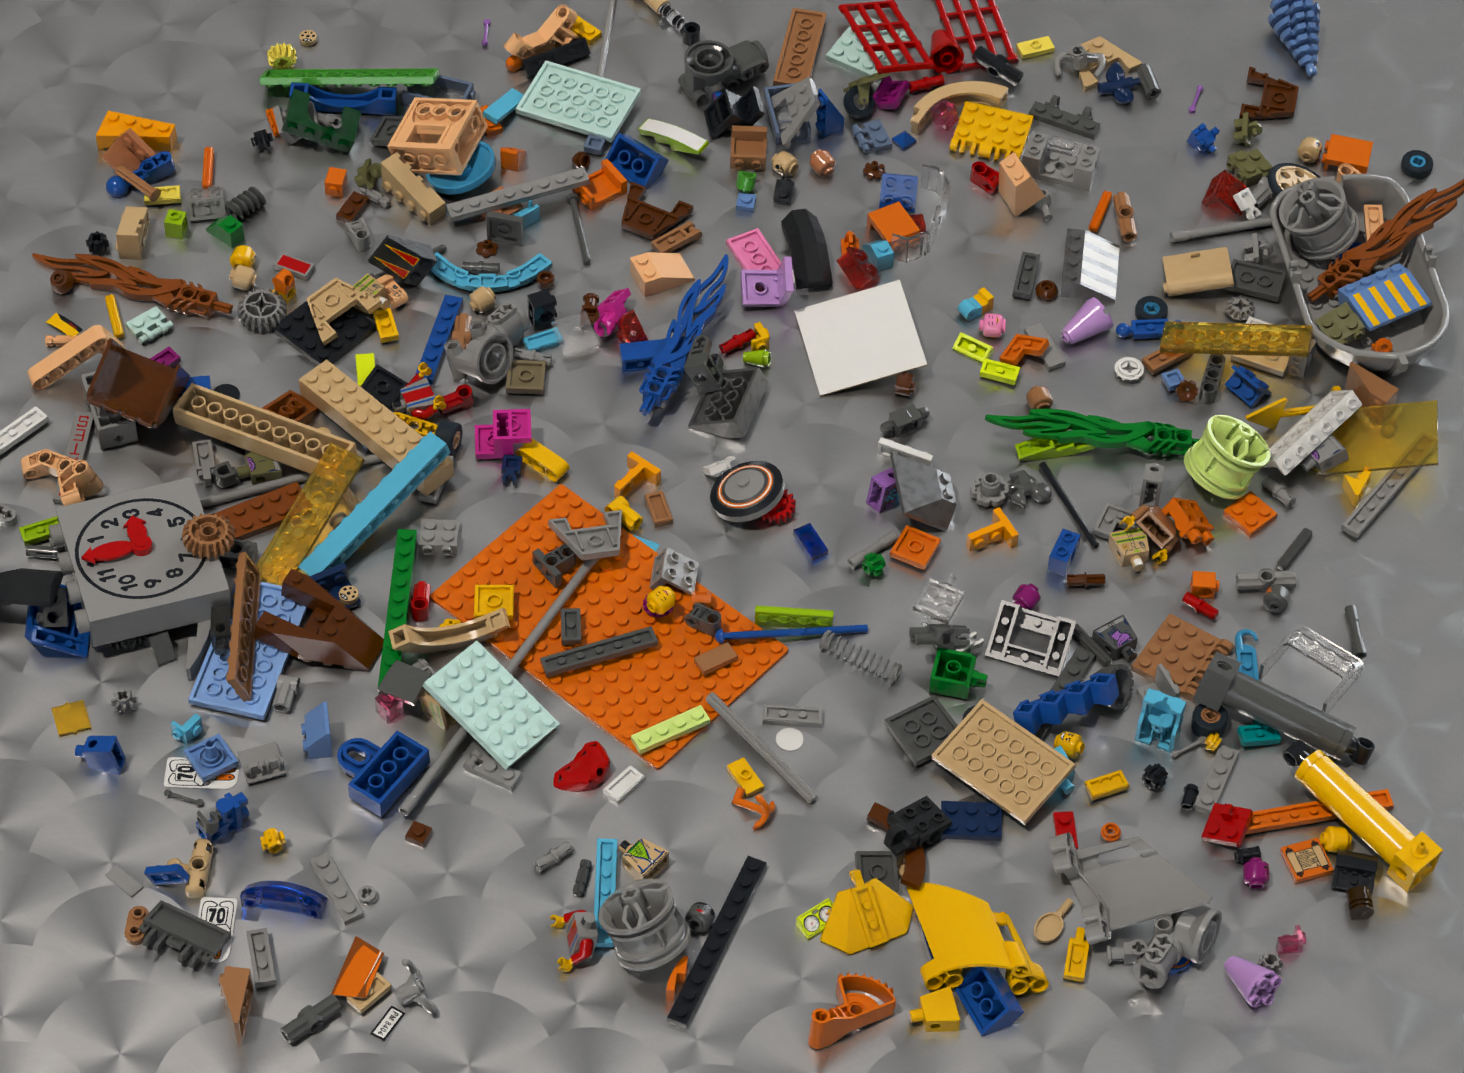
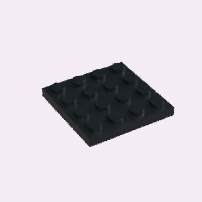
M305 301L283 318L280 323H277L276 327H272V332L318 366L325 360L333 364L377 330L374 322L351 307L329 323L338 337L324 346L308 302Z

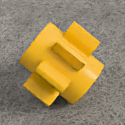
M276 828L265 830L263 837H260L263 851L268 849L269 853L280 852L283 849V845L286 844L283 831L278 832Z

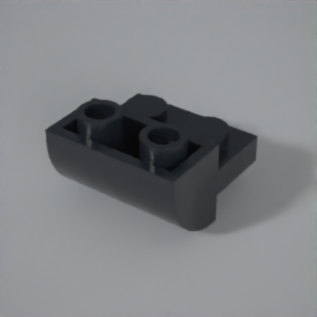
M1337 849L1331 888L1348 891L1356 886H1365L1371 890L1372 895L1378 856Z

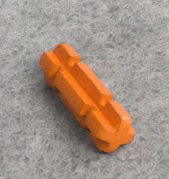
M273 108L267 109L266 116L269 119L273 135L275 137L281 136L278 131Z

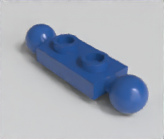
M1168 318L1131 320V326L1126 323H1120L1116 327V334L1124 338L1132 333L1133 339L1170 337V331L1176 335L1182 334L1185 330V325L1180 320H1175L1169 324Z

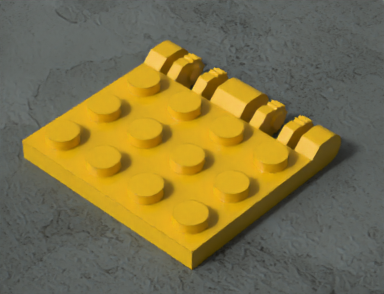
M965 101L949 150L957 152L958 146L961 144L959 153H964L966 146H970V155L974 156L976 149L979 148L978 157L990 159L992 152H995L994 160L998 161L1000 153L1005 154V159L1015 152L1018 158L1021 159L1034 116Z

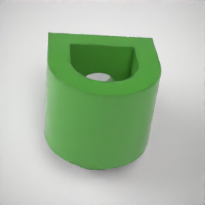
M738 171L736 187L742 193H750L755 187L756 173Z

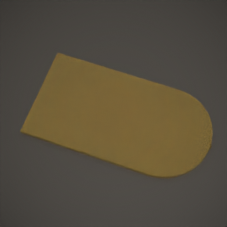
M1437 400L1360 407L1332 433L1346 448L1349 459L1324 473L1320 472L1315 466L1310 470L1318 474L1335 475L1438 465Z

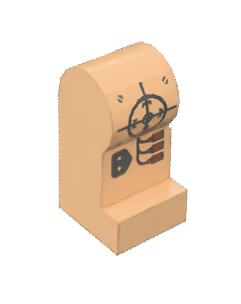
M387 273L376 279L385 286L388 300L394 309L409 301L404 289L400 288L394 281V276Z

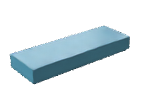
M514 88L510 89L485 109L483 116L494 124H498L516 109L524 94Z

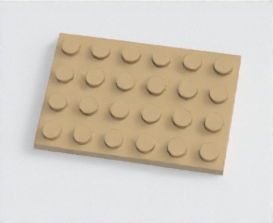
M983 699L978 702L931 755L932 760L1024 825L1076 768L1075 763Z

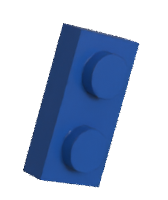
M180 864L146 867L144 872L154 885L188 883L190 877Z

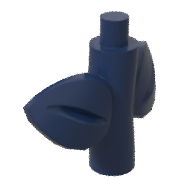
M1114 62L1106 72L1107 82L1097 84L1099 95L1113 94L1115 101L1118 103H1130L1134 98L1130 89H1134L1135 85H1140V79L1125 78L1123 68L1120 64Z

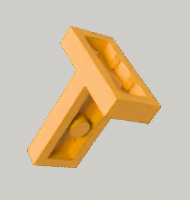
M631 451L627 455V468L630 470L625 477L615 483L614 498L616 499L618 496L625 498L644 479L657 486L661 482V470Z
M1000 507L993 510V524L967 534L966 547L969 551L980 549L991 542L999 541L1001 538H1004L1010 548L1018 545L1019 534Z

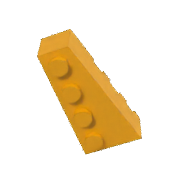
M107 111L96 134L98 150L109 148L119 135L129 128L153 151L171 152L177 141L175 124L113 111Z

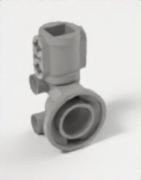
M505 303L488 316L487 323H484L482 320H476L469 324L468 327L472 341L469 342L466 349L461 348L458 340L446 342L444 349L453 379L461 380L469 375L487 384H495L501 381L511 367L513 346L524 338L523 333L529 329V319L525 312L514 303Z
M1202 905L1171 914V918L1168 916L1157 917L1154 921V936L1150 940L1149 947L1144 956L1134 964L1133 972L1136 978L1148 988H1160L1165 984L1168 978L1167 975L1173 965L1178 963L1182 957L1198 965L1202 964L1210 954L1218 937L1222 922V912Z

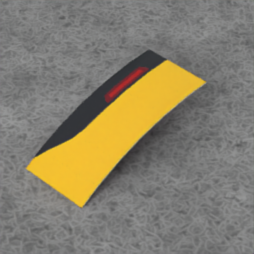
M55 313L46 321V323L58 328L66 335H71V337L83 330L74 322L58 313Z

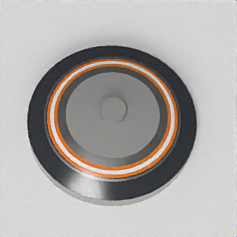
M765 461L744 462L728 469L716 480L711 489L710 501L716 514L727 521L745 522L754 520L771 511L779 503L784 494L785 482L780 470L771 463Z

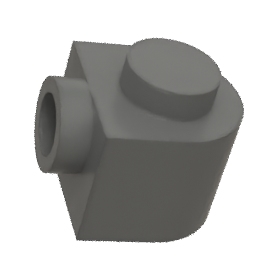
M229 461L214 467V480L217 486L228 487L236 484L238 473L235 467H231Z

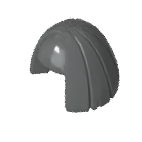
M1114 664L1098 670L1096 673L1116 675L1119 696L1113 705H1107L1106 707L1113 710H1122V708L1128 705L1133 694L1134 680L1132 679L1133 674L1131 670L1123 664Z

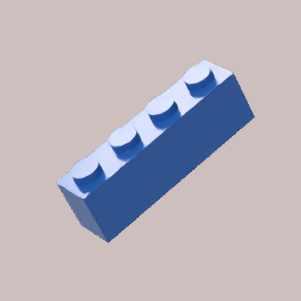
M685 336L682 337L676 352L685 343ZM666 338L619 344L622 373L646 370L648 365H650L651 359L666 346Z

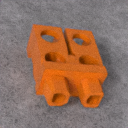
M1173 497L1162 509L1165 516H1171L1174 519L1176 528L1181 531L1179 533L1181 538L1189 539L1192 544H1197L1201 541L1204 546H1208L1215 539L1211 534L1214 527L1212 524H1209L1196 501Z

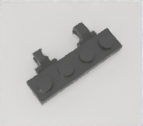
M1053 95L1050 102H1045V104L1035 101L1028 115H1033L1034 120L1094 140L1100 129V123L1093 121L1091 117L1093 108L1086 106L1082 115L1071 114L1060 110V107H1058L1060 97Z

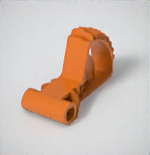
M848 972L846 976L840 973L836 984L839 1006L829 1008L828 1011L819 1008L812 1012L808 1036L809 1046L814 1049L825 1048L850 1031L893 1015L896 1006L893 988H888L887 983L881 984L880 979L874 980L873 975L868 978L865 973L862 976H859L857 972L854 975H850ZM844 990H859L870 993L882 1000L884 1004L878 1005L875 1000L864 994H845Z

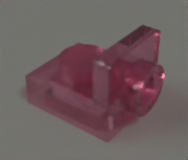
M1295 925L1293 935L1287 934L1278 937L1276 944L1277 954L1302 952L1303 944H1306L1305 932L1301 931L1300 925Z

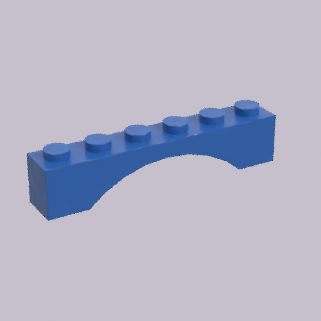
M291 82L289 97L294 89L311 94L309 102L312 101L314 103L315 111L342 112L344 106L367 114L396 115L397 87H377L374 90L361 94L343 95L321 90L309 83Z

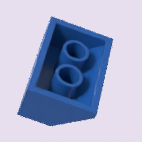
M618 133L605 158L628 181L645 186L646 189L662 175L669 161L631 136Z
M973 967L963 977L962 984L954 988L982 1036L1010 1026L1024 1013L998 967Z

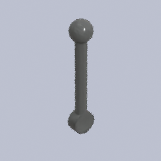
M170 789L164 791L166 797L172 796L194 803L198 808L204 806L202 799H191L173 793Z

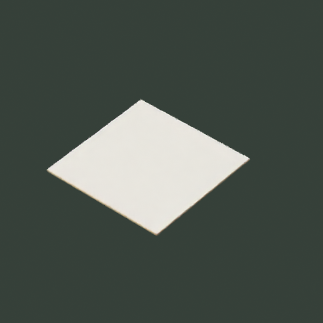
M900 280L794 310L820 396L927 366Z

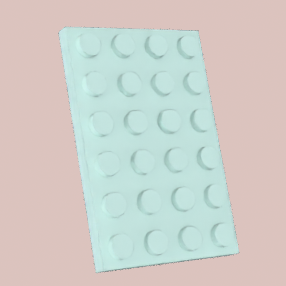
M545 60L517 105L516 114L585 135L599 136L605 138L608 142H613L641 95V89Z
M477 640L422 685L505 770L554 731L560 724Z

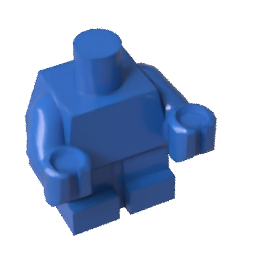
M1202 123L1191 132L1186 142L1202 153L1209 150L1213 154L1217 150L1213 144L1220 130L1214 127L1209 131L1206 125Z

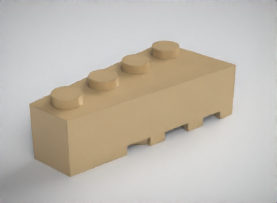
M396 152L381 162L382 187L386 192L391 193L398 202H402L409 211H413L421 221H425L431 226L446 215V203L431 187H426L424 179L420 175L416 177L411 171L412 167L408 163L404 164L400 160L401 155Z

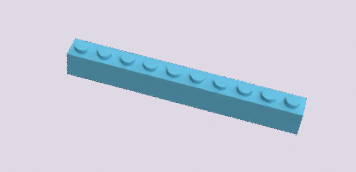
M431 431L424 436L419 444L410 450L406 457L400 463H397L387 476L382 478L380 484L374 490H371L367 497L357 504L347 517L342 519L339 526L332 530L321 544H318L307 558L302 560L298 566L301 573L311 576L344 563L451 453L447 443Z

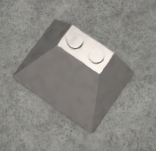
M891 453L890 459L902 515L942 531H947L957 505L950 474Z
M1001 600L985 656L1059 677L1077 621L1061 616L1056 618L1021 608L1019 604Z

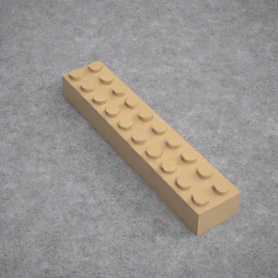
M325 360L298 379L300 394L362 445H365L367 449L392 469L423 438V436L328 360ZM446 457L417 489L425 496H428L454 476L453 461Z
M194 383L190 384L172 409L175 424L340 484L358 458L355 442Z

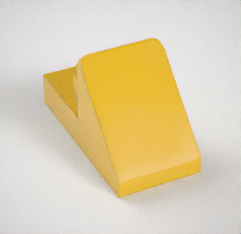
M1365 467L1362 473H1358L1357 478L1344 475L1342 488L1352 506L1357 507L1370 482L1373 469Z

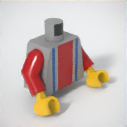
M422 362L418 366L420 373H416L411 381L401 388V400L392 402L394 412L405 410L409 416L428 420L433 416H438L439 409H445L446 404L444 403L445 399L441 395L435 397L427 378H424V375H431L432 370L428 367L427 363Z
M575 910L564 914L563 917L551 915L550 919L556 921L550 926L561 929L566 923L565 927L571 958L567 960L560 957L557 960V964L561 965L558 969L570 972L573 964L577 965L585 959H591L598 940L595 915L585 910Z

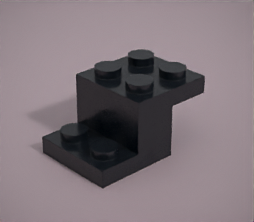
M752 86L742 97L725 90L704 110L710 137L714 139L723 133L726 128L732 130V125L753 126L765 114L759 89L755 86Z

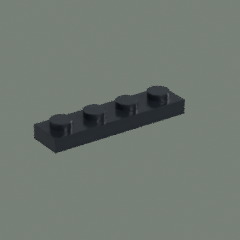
M582 37L521 60L526 77H530L539 72L545 60L562 65L591 54L586 38Z

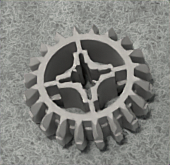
M264 288L260 291L255 289V292L249 291L248 295H243L242 299L239 300L237 307L238 318L242 326H245L247 330L252 328L253 332L259 330L260 333L263 330L269 332L272 327H276V324L280 323L287 313L286 302L282 295H279L277 291L272 292L271 288L268 291H265Z

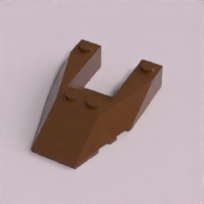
M291 568L282 582L281 596L314 610L305 626L301 628L264 611L255 624L254 638L305 662L317 661L329 666L332 664L343 665L344 668L368 672L383 649L384 639L311 577Z

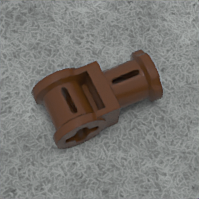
M587 293L583 296L584 305H582L580 327H584V325L594 326L600 317L597 309L599 306L597 305L599 303V296L595 293Z

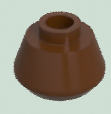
M67 270L53 272L50 277L52 290L58 294L70 291L74 285L72 273Z

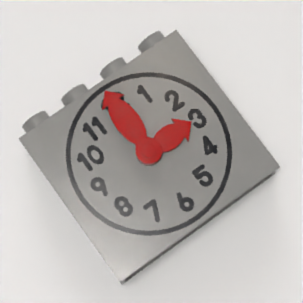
M192 477L56 508L58 524L48 526L53 548L64 547L65 552L57 554L59 568L63 576L72 574L73 581L65 582L70 605L81 603L82 609L74 611L79 634L90 633L93 647L213 619L211 607L214 619L231 615L230 589L219 556H217V559L210 557L209 560L207 557L200 559L199 555L193 557L192 552H188L183 545L182 533L184 525H186L188 520H192L193 516L199 517L200 513L205 515Z

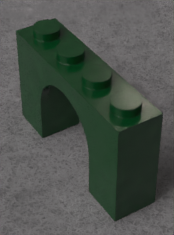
M294 89L288 102L281 131L350 153L355 141L361 111L344 106L339 117L342 120L339 121V123H342L341 127H324L315 123L308 115L307 108L311 94Z

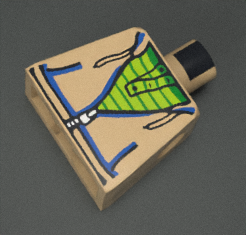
M643 838L638 839L633 845L624 840L618 848L623 853V868L636 881L653 879L669 863V852Z

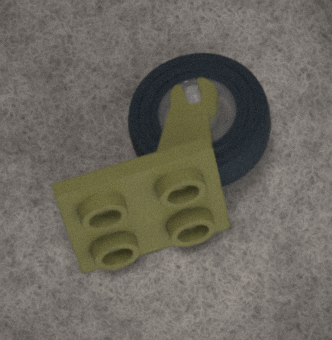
M877 72L869 77L864 76L848 83L849 87L843 89L845 93L843 104L847 113L858 119L868 116L874 107V100L869 92L870 85L890 76V74H879Z

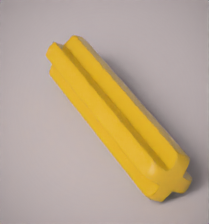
M113 294L106 295L105 302L113 334L117 339H122L124 332L115 296Z

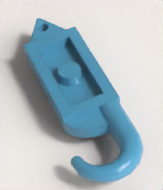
M1242 629L1235 635L1236 661L1242 663L1238 671L1259 681L1256 649L1250 645L1243 644L1242 639L1244 635H1250L1257 641L1258 637L1252 630Z

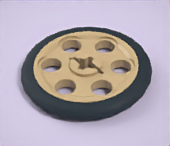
M1294 163L1277 164L1268 172V184L1276 196L1284 190L1283 187L1288 188L1309 179L1321 178L1307 167Z

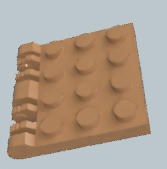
M1169 613L1131 665V671L1155 682L1157 665L1162 664L1170 672L1173 683L1178 685L1180 689L1179 696L1191 702H1196L1193 700V697L1216 651L1228 657V654L1234 649V645L1226 639H1219Z

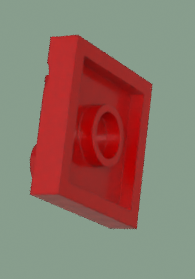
M1214 803L1201 836L1202 840L1241 847L1253 816L1252 809L1236 807L1227 803L1225 805Z

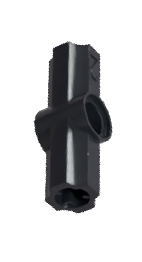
M978 46L972 56L973 60L987 68L989 74L994 77L1000 76L1014 86L1019 84L1024 75L1022 71L1009 64L1005 56L1001 54L995 55L983 46Z

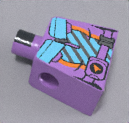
M889 468L871 478L866 503L878 513H881L899 499L893 468Z

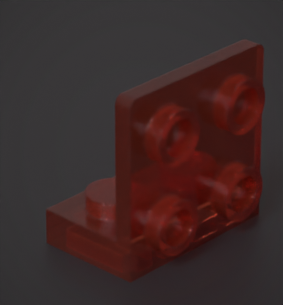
M1223 170L1212 178L1202 204L1208 207L1212 203L1216 204L1220 201L1233 213L1240 216L1242 212L1233 195L1247 187L1229 172Z

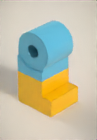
M983 287L978 290V294L963 300L957 310L966 320H973L993 309L994 296Z

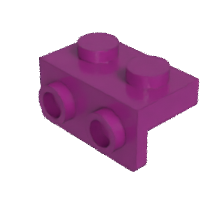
M890 76L882 79L873 94V99L878 109H897L910 87L908 80L892 81Z

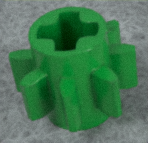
M871 552L864 556L865 561L862 562V568L867 575L871 574L877 577L884 573L882 569L886 566V563L881 554L876 555V553Z

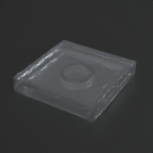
M586 311L551 322L564 358L599 346Z

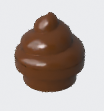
M580 151L572 157V162L576 168H587L590 164V156L586 152Z

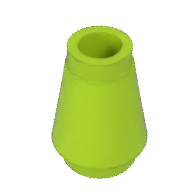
M766 349L744 352L743 363L765 368V366H770L771 352L766 351Z

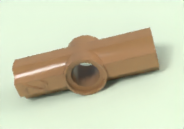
M1118 192L1113 196L1117 216L1116 224L1119 227L1121 240L1132 242L1134 239H1137L1133 217L1134 210L1131 207L1129 194Z
M460 313V315L456 316L455 331L452 332V340H458L462 349H466L469 342L472 341L468 327L472 322V317L467 313Z

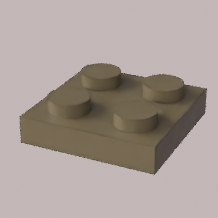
M513 360L507 372L506 393L543 395L546 361Z

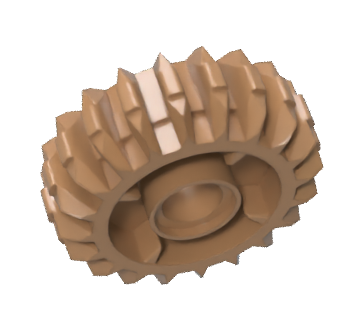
M209 512L207 515L200 513L199 517L193 516L192 520H188L186 525H184L182 533L183 545L188 552H192L193 557L199 555L200 559L203 557H207L208 560L210 557L217 559L218 555L224 556V553L229 552L231 547H233L235 539L234 527L229 519L225 520L224 515L218 517L217 513L214 515H210Z

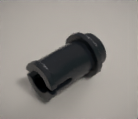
M1187 784L1183 789L1184 796L1180 806L1182 809L1190 811L1193 810L1194 801L1199 794V790L1195 784Z
M1259 846L1244 849L1238 847L1237 850H1234L1236 862L1243 863L1253 857L1261 858Z

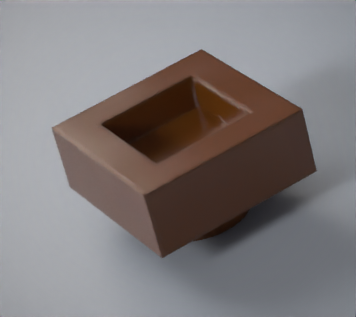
M414 821L405 835V840L424 847L433 832L432 827Z

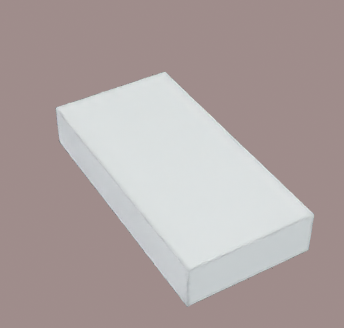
M630 765L603 789V794L618 805L645 781V776Z

